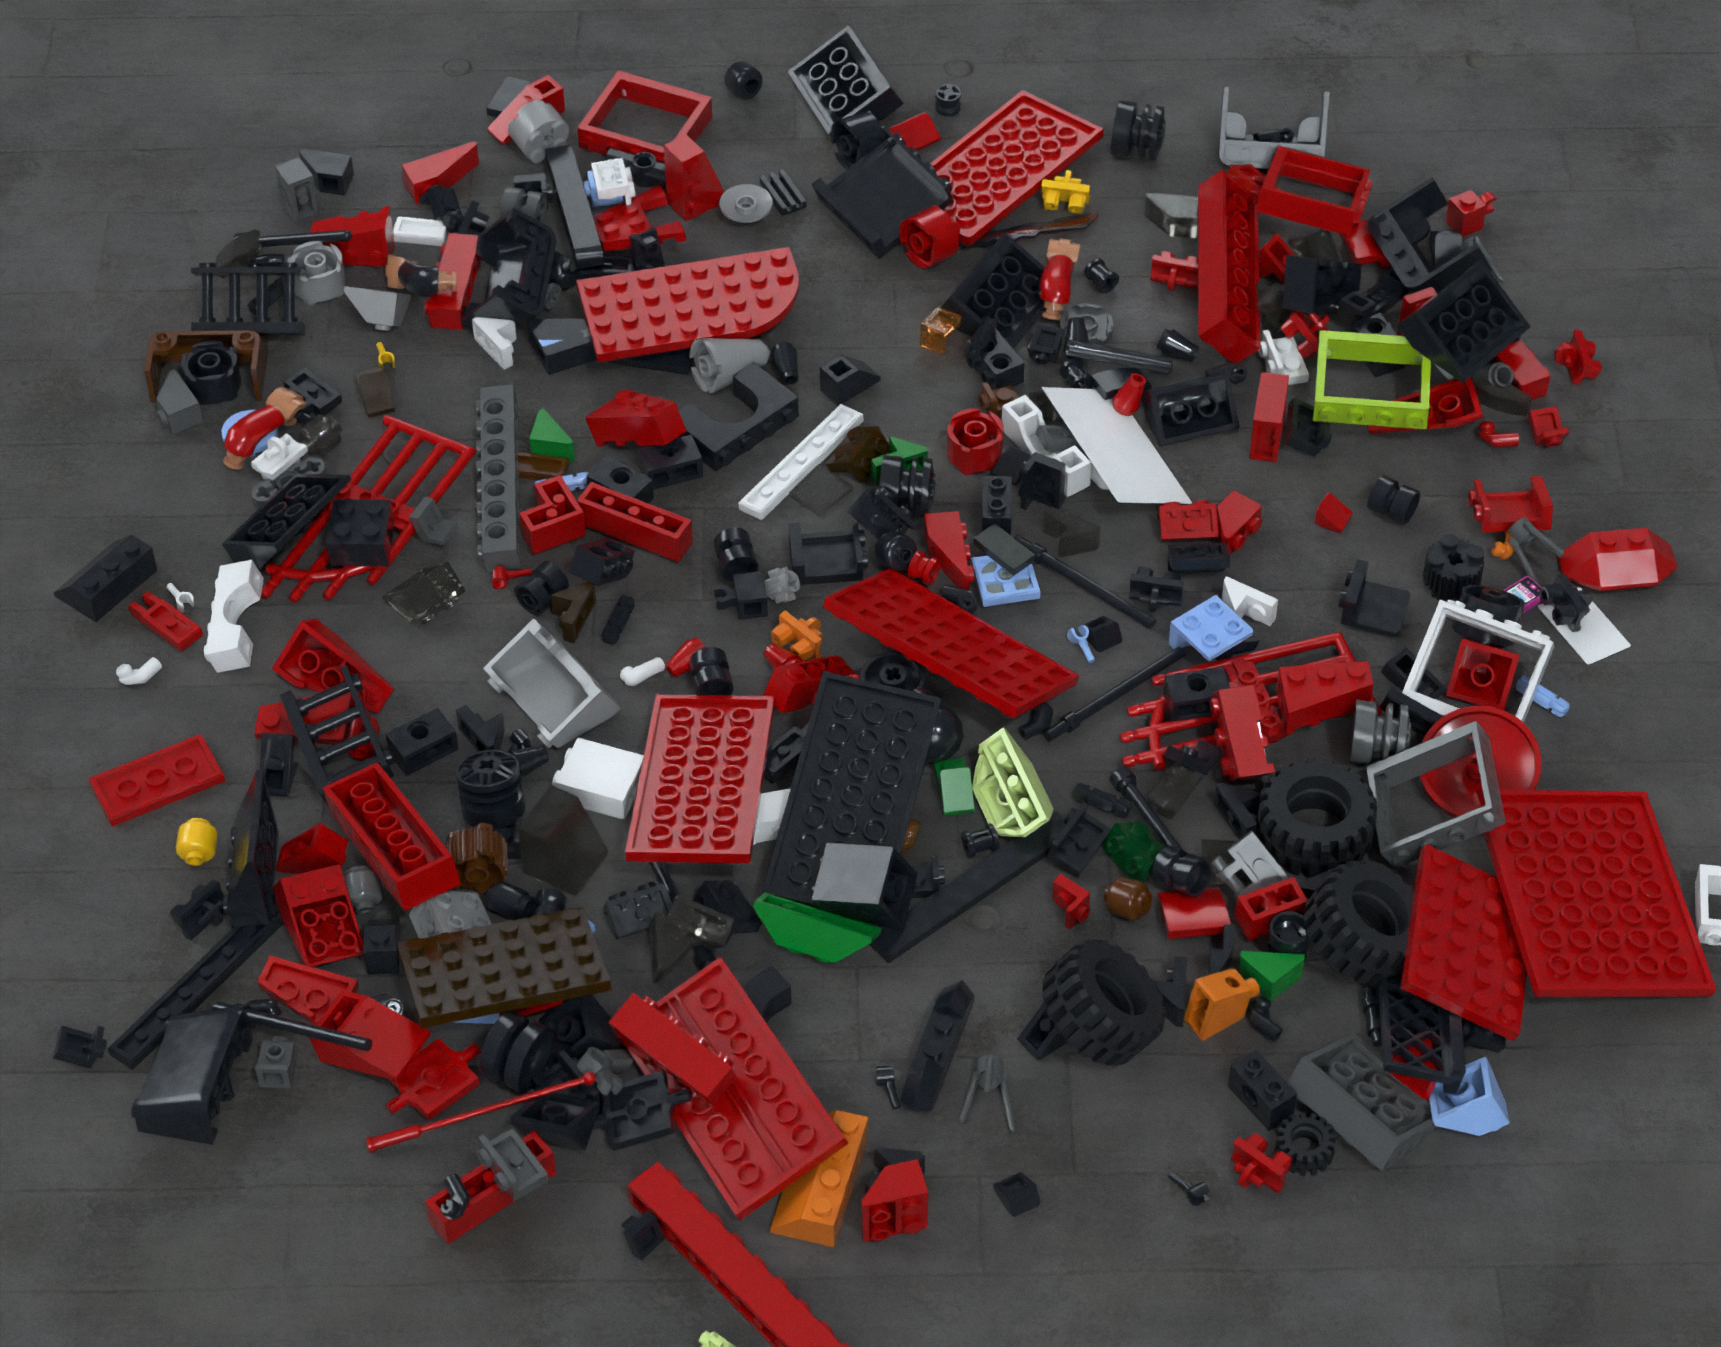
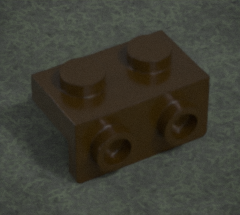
M879 426L854 427L848 431L847 437L840 446L833 451V455L826 465L830 472L852 471L858 482L864 483L872 474V459L886 455L889 451V443Z

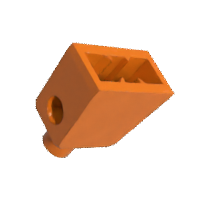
M1232 968L1198 978L1194 982L1183 1020L1201 1041H1204L1240 1021L1245 1016L1250 998L1260 993L1259 985L1254 978L1244 980Z

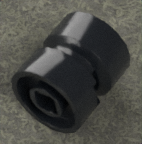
M1382 475L1376 481L1370 493L1367 507L1381 515L1388 512L1390 519L1406 525L1417 509L1421 493L1407 485L1399 487L1398 481Z
M737 527L728 528L721 531L713 541L714 549L719 560L722 576L726 580L733 582V575L757 572V558L753 551L750 535L746 530Z
M544 561L531 572L530 576H527L515 587V597L520 605L529 613L541 615L552 605V594L568 589L569 581L558 566L549 561Z
M706 647L692 654L689 665L691 675L693 676L695 694L731 695L734 686L725 651L716 647Z
M1170 845L1164 847L1156 856L1152 873L1155 882L1169 888L1175 887L1179 892L1196 897L1207 888L1211 879L1212 869L1209 860L1192 853L1189 854Z
M1290 911L1281 912L1274 916L1270 922L1267 952L1304 954L1305 962L1309 944V937L1307 935L1309 927L1305 926L1304 916Z

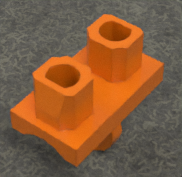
M785 610L779 614V625L771 631V641L779 647H783L789 642L792 643L790 652L799 655L803 661L809 658H822V654L819 651L823 638V633L820 632L821 621L815 617H811L807 621L803 618L797 620Z

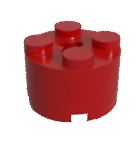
M933 205L907 218L900 224L899 239L901 244L905 243L908 249L905 254L919 268L932 267L956 255L958 252L960 225L937 205Z
M977 408L962 410L951 418V422L947 427V457L962 474L973 475L975 472H984L995 467L1003 451L1004 427L1000 418L992 412H989V415L980 413V409Z

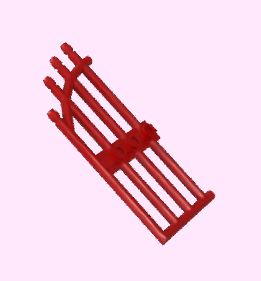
M385 415L382 424L388 428L350 475L352 480L333 499L391 500L395 521L394 529L402 532L391 545L389 566H343L342 568L323 570L330 561L326 546L308 571L293 568L329 522L333 504L332 499L280 565L274 563L267 565L266 573L272 576L267 581V584L262 587L261 597L263 599L270 597L274 589L280 585L284 578L299 580L296 588L289 595V600L293 603L302 598L303 593L309 589L313 582L331 581L330 586L323 593V598L327 601L334 598L337 591L341 589L348 578L371 571L367 577V583L369 585L376 584L380 580L381 575L386 572L416 532L409 518L415 508L405 505L446 450L460 454V456L428 496V498L434 499L437 505L475 455L477 449L395 417ZM399 431L412 436L371 490L357 486ZM423 440L436 445L395 500L381 495Z
M1340 631L1167 672L1165 675L1224 667L1230 681L1228 682L1230 688L1254 685L1262 716V721L1260 722L1262 737H1267L1268 744L1278 742L1281 738L1288 737L1285 735L1282 718L1280 719L1275 708L1279 707L1278 696H1269L1265 685L1277 683L1279 670L1259 675L1254 664L1335 645L1340 656L1302 665L1356 662ZM1159 674L1152 677L1153 686H1164L1165 675ZM1163 694L1159 699L1126 708L1129 717L1140 716L1142 713H1152L1149 726L1119 734L1121 743L1134 742V740L1138 741L1149 738L1150 750L1123 757L1121 759L1122 767H1133L1136 764L1142 765L1153 762L1155 770H1162L1166 766L1164 759L1168 757L1164 755L1168 746L1161 747L1160 735L1217 722V716L1162 722L1167 709ZM1372 694L1371 701H1376L1374 695ZM1377 703L1378 716H1380L1382 711ZM1332 716V717L1326 718V719H1324V720L1332 719V718H1336V717H1335V716ZM1211 735L1178 744H1173L1171 746L1181 749L1182 745H1185L1192 749H1195L1199 739H1202L1214 746L1218 745L1216 743L1215 735Z

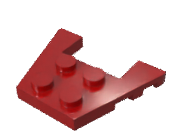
M661 185L631 198L632 204L626 206V202H623L593 216L603 251L632 248L629 236L643 233L651 228L644 211L668 205ZM680 221L655 227L660 244H664L663 239L676 238V242L687 241Z

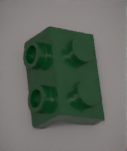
M1140 821L1115 823L1102 845L1103 850L1130 879L1143 883L1149 874L1152 873L1156 856L1165 847L1152 836L1149 828Z

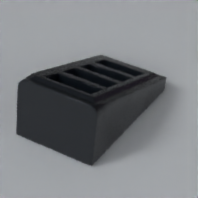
M1406 647L1385 664L1381 673L1403 690L1416 657ZM1401 666L1406 668L1403 672L1400 669ZM1426 668L1421 679L1424 684L1416 692L1425 695L1423 692L1431 687L1434 691L1428 697L1437 700L1447 691V688Z

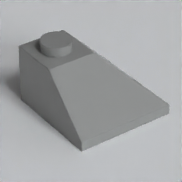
M344 286V293L365 321L375 324V329L391 331L392 326H401L411 301L410 294Z

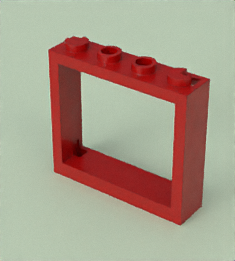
M617 71L577 127L579 148L606 155L610 148L632 155L640 152H649L655 156L656 162L665 164L664 147L598 127L618 99L622 98L688 117L689 119L675 139L686 134L696 142L713 117L712 97Z
M1278 146L1261 187L1256 212L1350 236L1352 228H1358L1371 191L1373 181L1368 180L1371 170ZM1283 175L1355 195L1350 208L1276 188Z

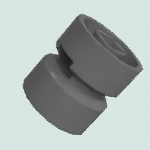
M509 186L505 189L501 200L500 216L502 217L514 207L543 223L547 208L546 194L535 191H528L526 194L524 189Z

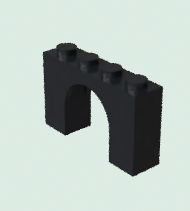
M754 362L733 375V395L755 412L749 419L735 424L719 423L709 418L692 403L679 410L687 431L677 438L692 435L702 456V461L715 472L723 466L729 465L735 458L751 450L756 444L772 436L777 430L793 422L799 416L798 396Z

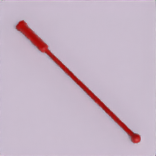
M586 1072L581 1078L420 1126L415 1124L373 1138L370 1136L366 1138L369 1152L374 1153L378 1149L421 1137L423 1132L580 1084L592 1085L596 1081V1076L592 1072Z

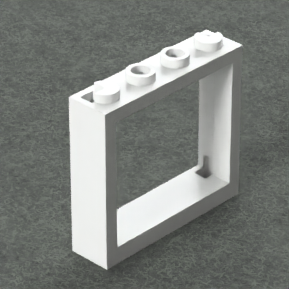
M1440 600L1402 693L1442 716L1460 709L1416 692L1446 617L1541 652L1515 715L1524 723L1553 652L1554 642L1550 641V637L1542 634L1540 631L1533 630L1531 634L1521 630L1522 626L1510 620H1505L1504 623L1496 621L1491 613L1477 609L1475 613L1464 609L1465 604L1459 601L1448 600V602Z

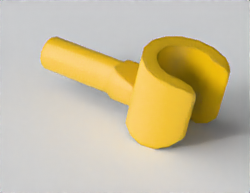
M378 342L376 346L379 351V367L381 366L382 370H384L383 364L391 363L392 368H395L394 355L391 352L385 351L383 343Z

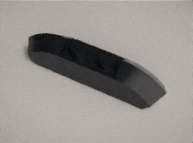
M963 980L942 990L918 1045L900 1099V1103L912 1109L931 1111L937 1101L975 999V995Z

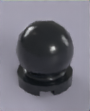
M925 687L914 689V692L937 697ZM942 704L940 705L928 751L927 763H939L950 759L960 749L964 738L962 721L955 711Z

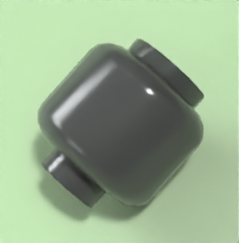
M356 866L348 869L343 877L353 910L357 914L373 912L374 907L380 904L383 899L380 878L367 866Z

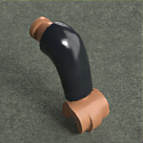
M388 255V263L385 265L387 287L397 289L405 287L411 293L422 297L438 296V291H446V288H451V292H456V272H452V275H447V271H439V266H419L417 261L410 262L404 257Z

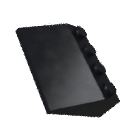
M849 25L787 71L829 136L832 124L842 118L869 110L877 121H880L904 104L863 42Z
M1004 232L938 309L937 313L956 330L971 337L981 325L980 323L984 317L995 318L997 320V331L1014 349L1040 318L1042 312L1046 310L1044 307L1045 300L1040 298V282L1045 267Z
M1482 260L1462 272L1396 325L1416 351L1462 383L1531 327Z
M296 473L222 543L232 561L237 563L252 560L259 571L264 569L270 558L283 551L286 543L292 537L299 535L311 519L320 515L323 511L322 509L352 480L350 475Z
M256 770L237 813L236 827L231 828V842L234 847L233 850L228 852L231 873H226V888L229 893L228 896L223 898V910L225 915L230 916L233 927L270 925L279 830L263 770Z

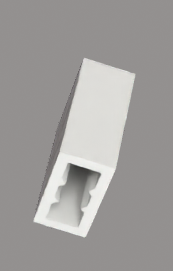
M577 738L573 748H568L565 754L564 765L561 771L557 770L553 778L552 786L556 789L557 801L625 820L636 798L644 755Z

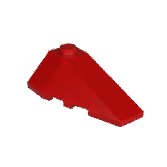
M1471 377L1463 383L1454 379L1430 387L1427 429L1457 427L1484 418L1480 400ZM1420 391L1392 401L1420 403ZM1367 425L1370 434L1423 430Z

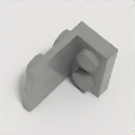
M447 891L413 907L409 914L419 939L436 936L445 932L451 933L467 930L476 926L492 925L476 892Z

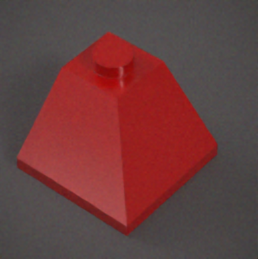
M1462 638L1446 696L1505 711L1520 654L1498 646Z

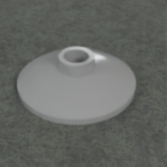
M741 184L726 190L722 194L719 204L721 212L727 218L736 222L749 223L766 217L772 209L773 202L770 193L764 188L752 184Z

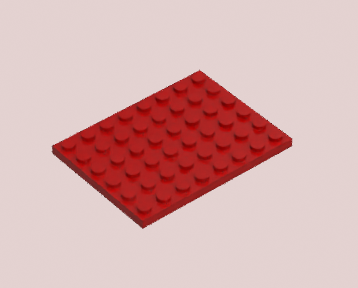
M1475 789L1472 800L1475 809H1478L1486 804L1483 790ZM1500 790L1506 824L1496 827L1489 832H1484L1483 835L1535 997L1713 996L1716 986L1646 791Z

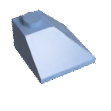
M1486 1056L1465 1065L1466 1073L1456 1095L1444 1093L1443 1083L1437 1082L1429 1098L1435 1126L1481 1136L1510 1124L1506 1102Z

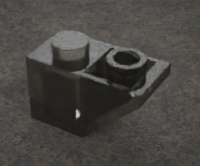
M1146 193L1145 217L1169 236L1196 238L1198 197Z

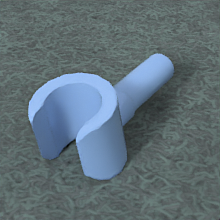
M1080 625L1078 631L1081 637L1076 635L1074 628L1069 629L1067 632L1068 640L1071 643L1079 644L1088 663L1094 662L1095 658L1086 640L1089 635V629L1085 625Z

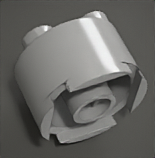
M536 100L524 105L517 112L519 116L515 122L511 119L509 123V136L534 164L543 161L545 158V148L568 145L566 140L569 135V126L549 102L547 104L543 100Z
M321 241L307 242L296 247L293 250L294 254L292 257L288 258V262L298 263V267H302L305 270V276H295V295L303 299V302L307 305H315L318 302L327 301L344 294L346 279L342 254L332 244L329 247L323 245Z

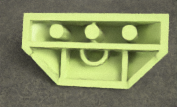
M1003 727L979 744L978 754L980 755L975 766L972 790L988 824L992 823L998 836L1026 837L1050 820L1054 808L1033 764L1009 732Z

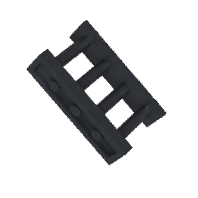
M283 262L281 267H216L215 263H199V267H191L192 274L202 276V317L199 318V322H191V331L249 330L261 336H305V324L298 322V318L295 317V276H305V270L302 267H298V263ZM213 276H229V317L226 318V322H216V318H213ZM240 276H256L257 317L254 318V322H243V318H240ZM267 276H284V317H281V322H270L268 317Z
M346 665L340 667L346 681L305 700L302 698L296 699L291 690L280 694L319 794L326 804L327 801L322 787L376 762L382 766L390 778L394 777L391 765L395 764L393 756L388 747L383 749L359 692L364 689L358 674L352 675ZM351 692L356 706L314 725L312 722L307 724L304 716L309 714V710ZM356 718H362L366 731L324 750L322 747L317 748L315 740L319 739V735ZM372 742L377 754L376 756L336 774L332 772L327 773L325 765L329 764V760Z

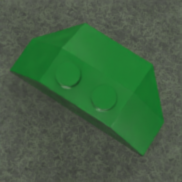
M767 892L754 901L753 906L776 945L786 947L788 952L794 954L805 953L815 956L817 961L823 963H836L869 945L881 934L882 929Z

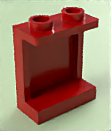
M1531 476L1529 491L1485 493L1481 481L1474 480L1473 490L1468 492L1469 507L1474 508V521L1479 522L1482 533L1508 532L1511 526L1522 517H1526L1537 530H1551L1553 503L1542 476Z

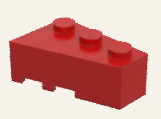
M686 134L665 144L664 155L668 206L685 222L719 206L724 190L705 152Z
M390 206L382 207V210L379 212L368 214L367 211H362L355 217L345 218L343 215L312 223L310 233L349 230L352 233V238L349 241L322 243L329 247L332 244L340 250L343 265L385 267L388 263V255H393L395 240Z
M630 390L618 392L613 400L585 417L596 446H604L608 441H615L617 446H624L626 441H636L638 446L667 445L687 431L674 401Z
M1369 661L1279 667L1276 691L1285 735L1294 734L1295 729L1310 725V727L1320 725L1321 720L1335 716L1337 719L1354 713L1356 699L1371 701L1374 683Z
M1254 685L1221 689L1214 692L1213 698L1210 699V709L1212 716H1217L1218 728H1215V739L1217 745L1222 747L1223 758H1220V769L1222 775L1227 777V783L1261 778L1274 773L1273 763L1267 764L1264 748H1268L1269 744L1267 737H1262L1260 726L1262 716Z

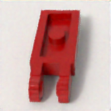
M148 591L142 595L144 603L149 608L148 610L136 602H132L128 606L132 616L180 652L203 636L200 626L164 599L160 600Z

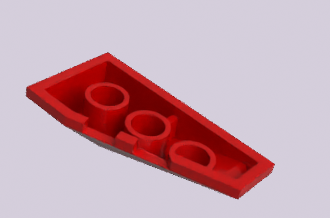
M318 619L301 620L272 667V670L292 685L320 693L346 681L340 668L346 665L352 675L358 674L364 687L363 690L359 691L367 710L375 713L381 712L395 690L349 644Z

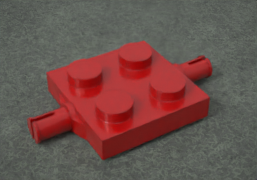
M438 1038L417 1053L398 1081L389 1079L400 1092V1095L385 1104L388 1111L394 1115L406 1105H410L430 1121L480 1085L479 1077L467 1064V1062L481 1054L479 1046L473 1042L459 1053L449 1048Z

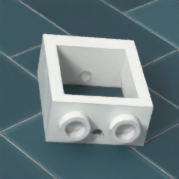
M1700 864L1695 880V930L1700 943L1713 946L1721 945V920L1710 919L1708 894L1721 895V866Z

